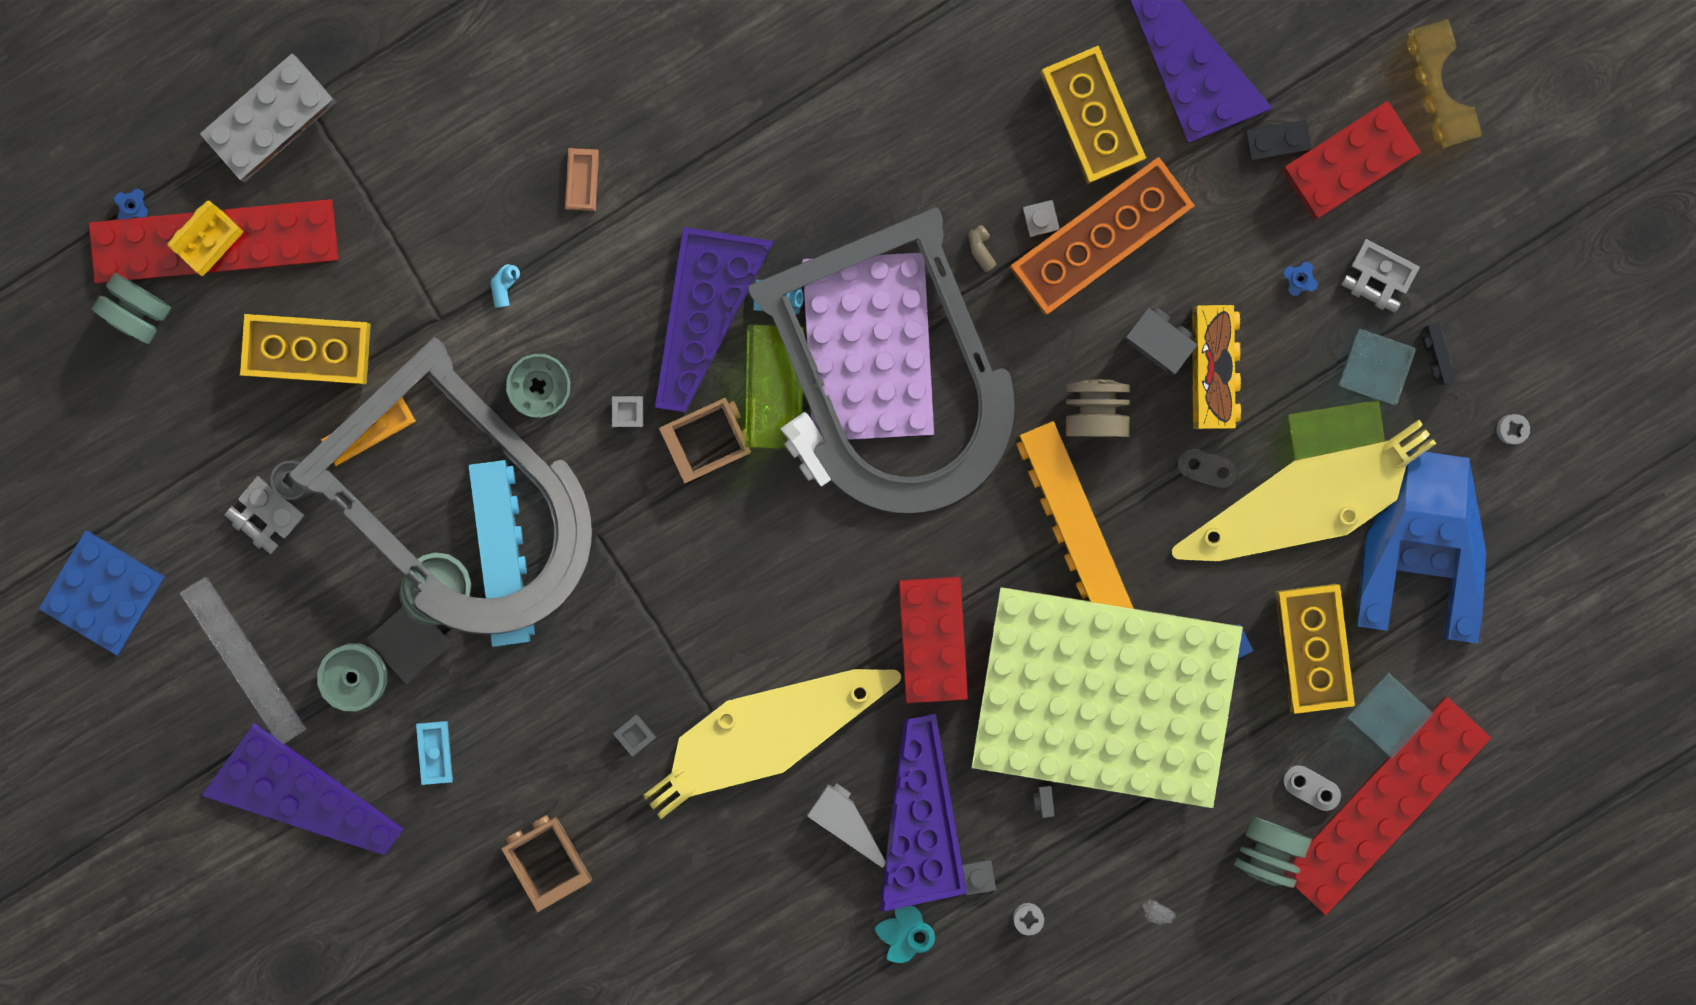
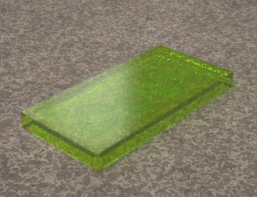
M748 325L745 447L786 448L784 443L788 440L780 428L802 414L803 389L777 327L772 325Z

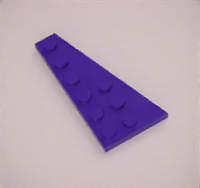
M1129 0L1187 143L1272 109L1271 105L1181 0Z
M683 227L655 408L686 412L748 292V286L753 283L774 241Z
M936 714L903 720L879 911H889L967 893Z
M255 723L201 795L382 855L387 853L403 831L401 826Z

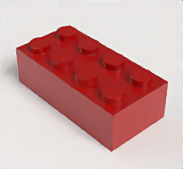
M1387 101L1281 170L1313 220H1315L1421 151L1389 101Z
M957 576L899 580L906 702L968 699L961 578Z

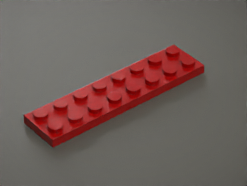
M333 200L222 210L244 232L207 273L339 261ZM194 213L89 222L95 283H107L113 273H117L130 281L198 274L177 253L167 246L174 234L192 218Z
M1445 696L1312 838L1306 857H1295L1291 861V863L1301 869L1300 873L1286 870L1284 875L1295 879V887L1327 915L1487 744L1491 737L1452 700Z

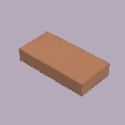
M568 148L566 210L596 211L599 150Z

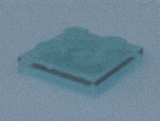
M1359 328L1357 329L1338 386L1397 406L1417 348Z
M1387 672L1351 711L1347 718L1393 759L1431 718L1433 713Z

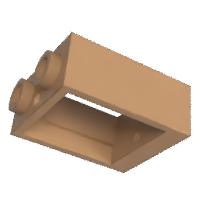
M725 397L659 428L684 483L690 482L751 453L749 447L753 446L754 443L747 428L741 431L736 419L741 418V415L734 401L728 403ZM722 408L741 449L693 471L674 430Z
M545 815L531 824L534 829L523 834L519 830L505 838L507 844L501 848L537 912L590 883L592 880L557 816L549 819ZM553 828L578 873L546 892L539 894L514 849Z

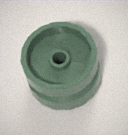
M113 273L106 287L111 294L120 299L119 302L107 296H99L91 309L107 320L108 324L124 334L150 344L157 333V329L143 317L147 315L156 321H164L172 307L137 284L117 273Z
M436 552L423 555L418 559L441 583L460 594L470 596L471 582L469 574L459 560L449 554ZM410 568V571L412 570L422 580V583L426 582L414 568ZM404 576L400 584L399 596L402 607L409 617L423 625H442L415 608L414 599L420 591Z
M348 643L333 649L323 658L317 672V685L322 697L332 707L342 711H359L373 705L384 694L388 684V668L383 657L374 648L362 643ZM350 672H354L357 675L356 682L350 683L347 680Z

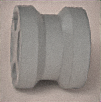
M1506 415L1498 421L1496 433L1498 438L1506 444H1520L1528 438L1530 425L1526 418L1521 415Z
M1023 903L1015 909L1013 922L1020 933L1034 935L1042 929L1044 915L1035 904Z

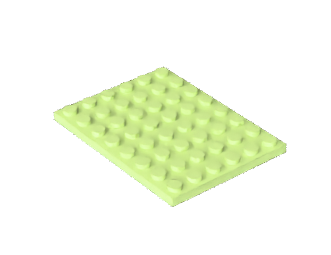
M1001 587L972 768L1213 808L1243 627Z

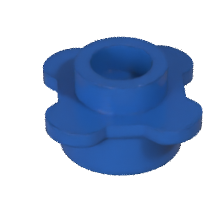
M134 189L131 193L124 194L119 192L116 194L114 201L119 206L118 218L120 220L147 216L148 209L145 207L143 200L144 192L142 190ZM132 202L134 204V207L129 208V203Z
M1304 262L1299 267L1293 268L1289 266L1284 270V276L1289 284L1288 291L1291 295L1297 296L1301 291H1314L1317 288L1318 282L1313 278V265L1311 263ZM1299 276L1304 278L1302 282L1298 281Z

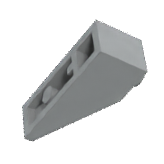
M837 783L834 787L827 784L807 813V816L883 868L886 860L854 802L849 799L851 793Z

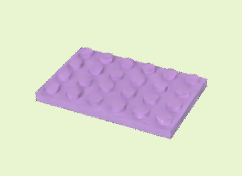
M922 254L877 255L805 285L807 344L818 368L816 370L818 378L823 380L825 384L822 386L825 395H829L847 439L934 435L925 261ZM803 259V263L811 259ZM811 411V419L816 428L818 429V431L820 432L816 420Z

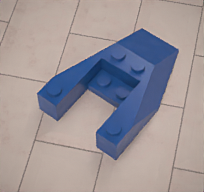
M1409 450L1406 454L1408 455L1414 450ZM1424 452L1406 465L1398 499L1376 515L1365 536L1353 620L1354 626L1388 631L1396 570L1451 578L1443 638L1478 644L1483 614L1486 548L1469 458Z

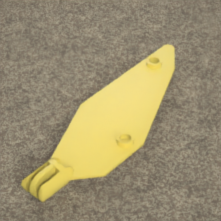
M1417 420L1389 441L1293 461L1172 548V555L1176 559L1223 561L1348 535L1398 499L1406 465L1436 445V442L1431 439L1410 454H1406L1430 435L1424 429L1401 445L1399 444L1400 441L1423 425L1420 420ZM1209 533H1219V539L1215 542L1209 541Z
M854 669L726 701L679 738L672 773L643 794V797L648 800L670 782L672 783V787L650 804L654 810L676 793L680 794L678 798L657 814L662 819L691 796L784 773L901 681V674L897 670ZM859 688L864 689L866 692V696L863 699H857L854 696V692Z

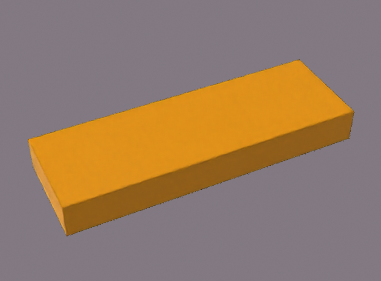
M403 397L334 461L335 466L342 464L416 422ZM328 435V436H326L325 438L321 439V441L323 442V441H324L326 438H328L330 435Z

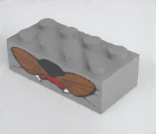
M291 54L203 130L200 135L241 181L246 182L336 104V101L294 54Z

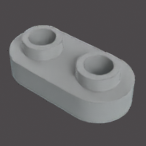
M1302 765L1289 767L1283 775V785L1289 793L1320 810H1332L1340 802L1341 792L1335 783ZM1301 775L1304 777V784L1299 787L1295 786V777ZM1324 790H1329L1331 793V798L1328 801L1321 800L1320 795Z

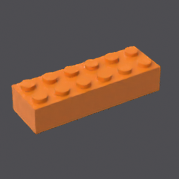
M1158 157L1013 263L1009 268L1046 316L1195 205L1160 157Z

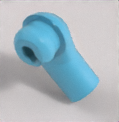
M504 265L491 279L490 284L495 308L510 306L507 290L520 276L519 269L514 265Z

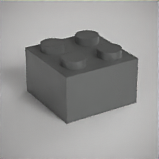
M1155 307L1152 310L1147 308L1142 311L1122 340L1166 373L1174 375L1198 345L1192 341L1195 336L1181 325L1175 328L1168 323L1170 317L1159 308Z

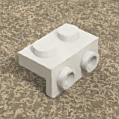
M804 412L780 429L788 440L784 444L794 458L798 456L803 464L799 468L809 481L814 478L820 486H823L831 479L813 451L824 440L809 415Z

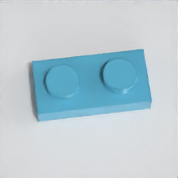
M448 721L416 724L421 785L453 782Z

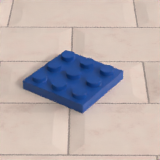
M86 530L39 609L118 656L166 577Z

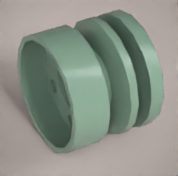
M532 354L521 358L512 366L506 379V393L510 403L518 412L528 417L543 418L555 414L565 405L570 395L571 381L566 368L559 360L547 354ZM533 378L546 382V385L543 387V394L539 395L537 391L533 393L530 391L529 387L533 385L531 381Z
M1252 816L1245 835L1257 844L1255 848L1241 846L1239 851L1251 856V860L1247 861L1236 858L1234 865L1246 872L1248 876L1274 886L1294 888L1296 880L1284 875L1286 870L1300 873L1301 869L1289 862L1290 857L1305 858L1312 839L1288 828Z

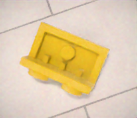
M206 201L194 212L192 218L174 234L167 246L203 277L244 231L210 201Z

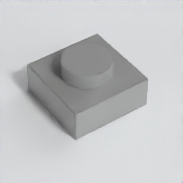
M1053 200L1023 207L1029 237L1060 230Z
M612 396V427H643V396Z

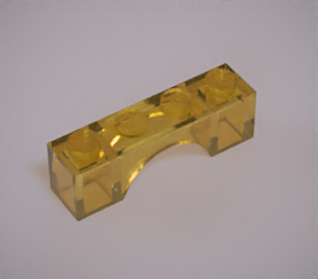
M1445 19L1412 29L1409 32L1410 37L1407 38V46L1411 56L1416 55L1419 66L1415 67V72L1419 84H1424L1427 96H1424V103L1428 114L1433 113L1436 125L1432 126L1436 142H1441L1442 147L1446 148L1481 137L1482 132L1475 108L1452 100L1445 92L1441 82L1443 63L1448 55L1457 48L1449 20Z

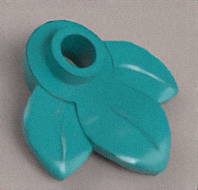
M913 905L895 909L896 918L886 919L875 927V931L880 939L891 945L887 954V960L895 963L907 962L916 952L923 953L928 951L935 941L933 929L923 922L920 910ZM923 932L926 936L923 942H916L914 940L915 933Z

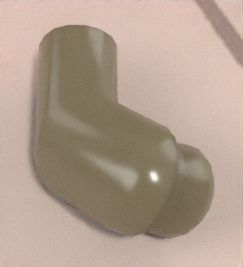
M979 225L976 229L969 231L968 238L973 257L983 271L988 272L997 263L982 243L988 240L990 235L983 225Z

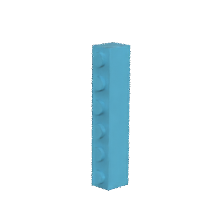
M507 460L469 465L486 599L504 597L523 589L522 575L527 574L525 556L520 557L518 547L519 544H523L521 526H516L514 514H519L517 496H512L510 484H515L514 467L508 466ZM534 624L514 632L492 634V647L531 641L530 635H535Z

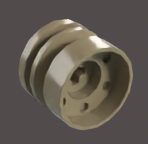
M1083 380L1074 384H1066V392H1080V399L1066 400L1067 405L1080 407L1079 414L1066 416V436L1129 437L1130 417L1116 414V407L1130 405V400H1116V393H1129L1130 385L1121 384L1113 380Z

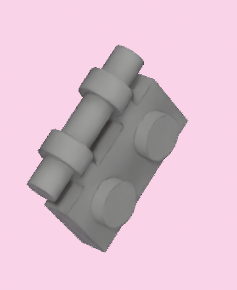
M1365 239L1351 267L1361 272L1358 279L1346 275L1341 285L1351 290L1352 295L1358 298L1361 295L1373 301L1377 308L1381 310L1386 308L1396 313L1401 302L1391 298L1394 290L1406 294L1420 267ZM1370 277L1385 284L1382 292L1366 285Z
M257 476L238 498L247 508L240 513L232 506L224 515L233 522L232 526L237 531L242 530L254 540L253 544L257 548L265 549L270 555L279 546L270 539L271 536L277 532L285 539L305 516L288 500L280 498L275 494L272 487L260 476ZM254 514L267 524L263 531L249 521Z

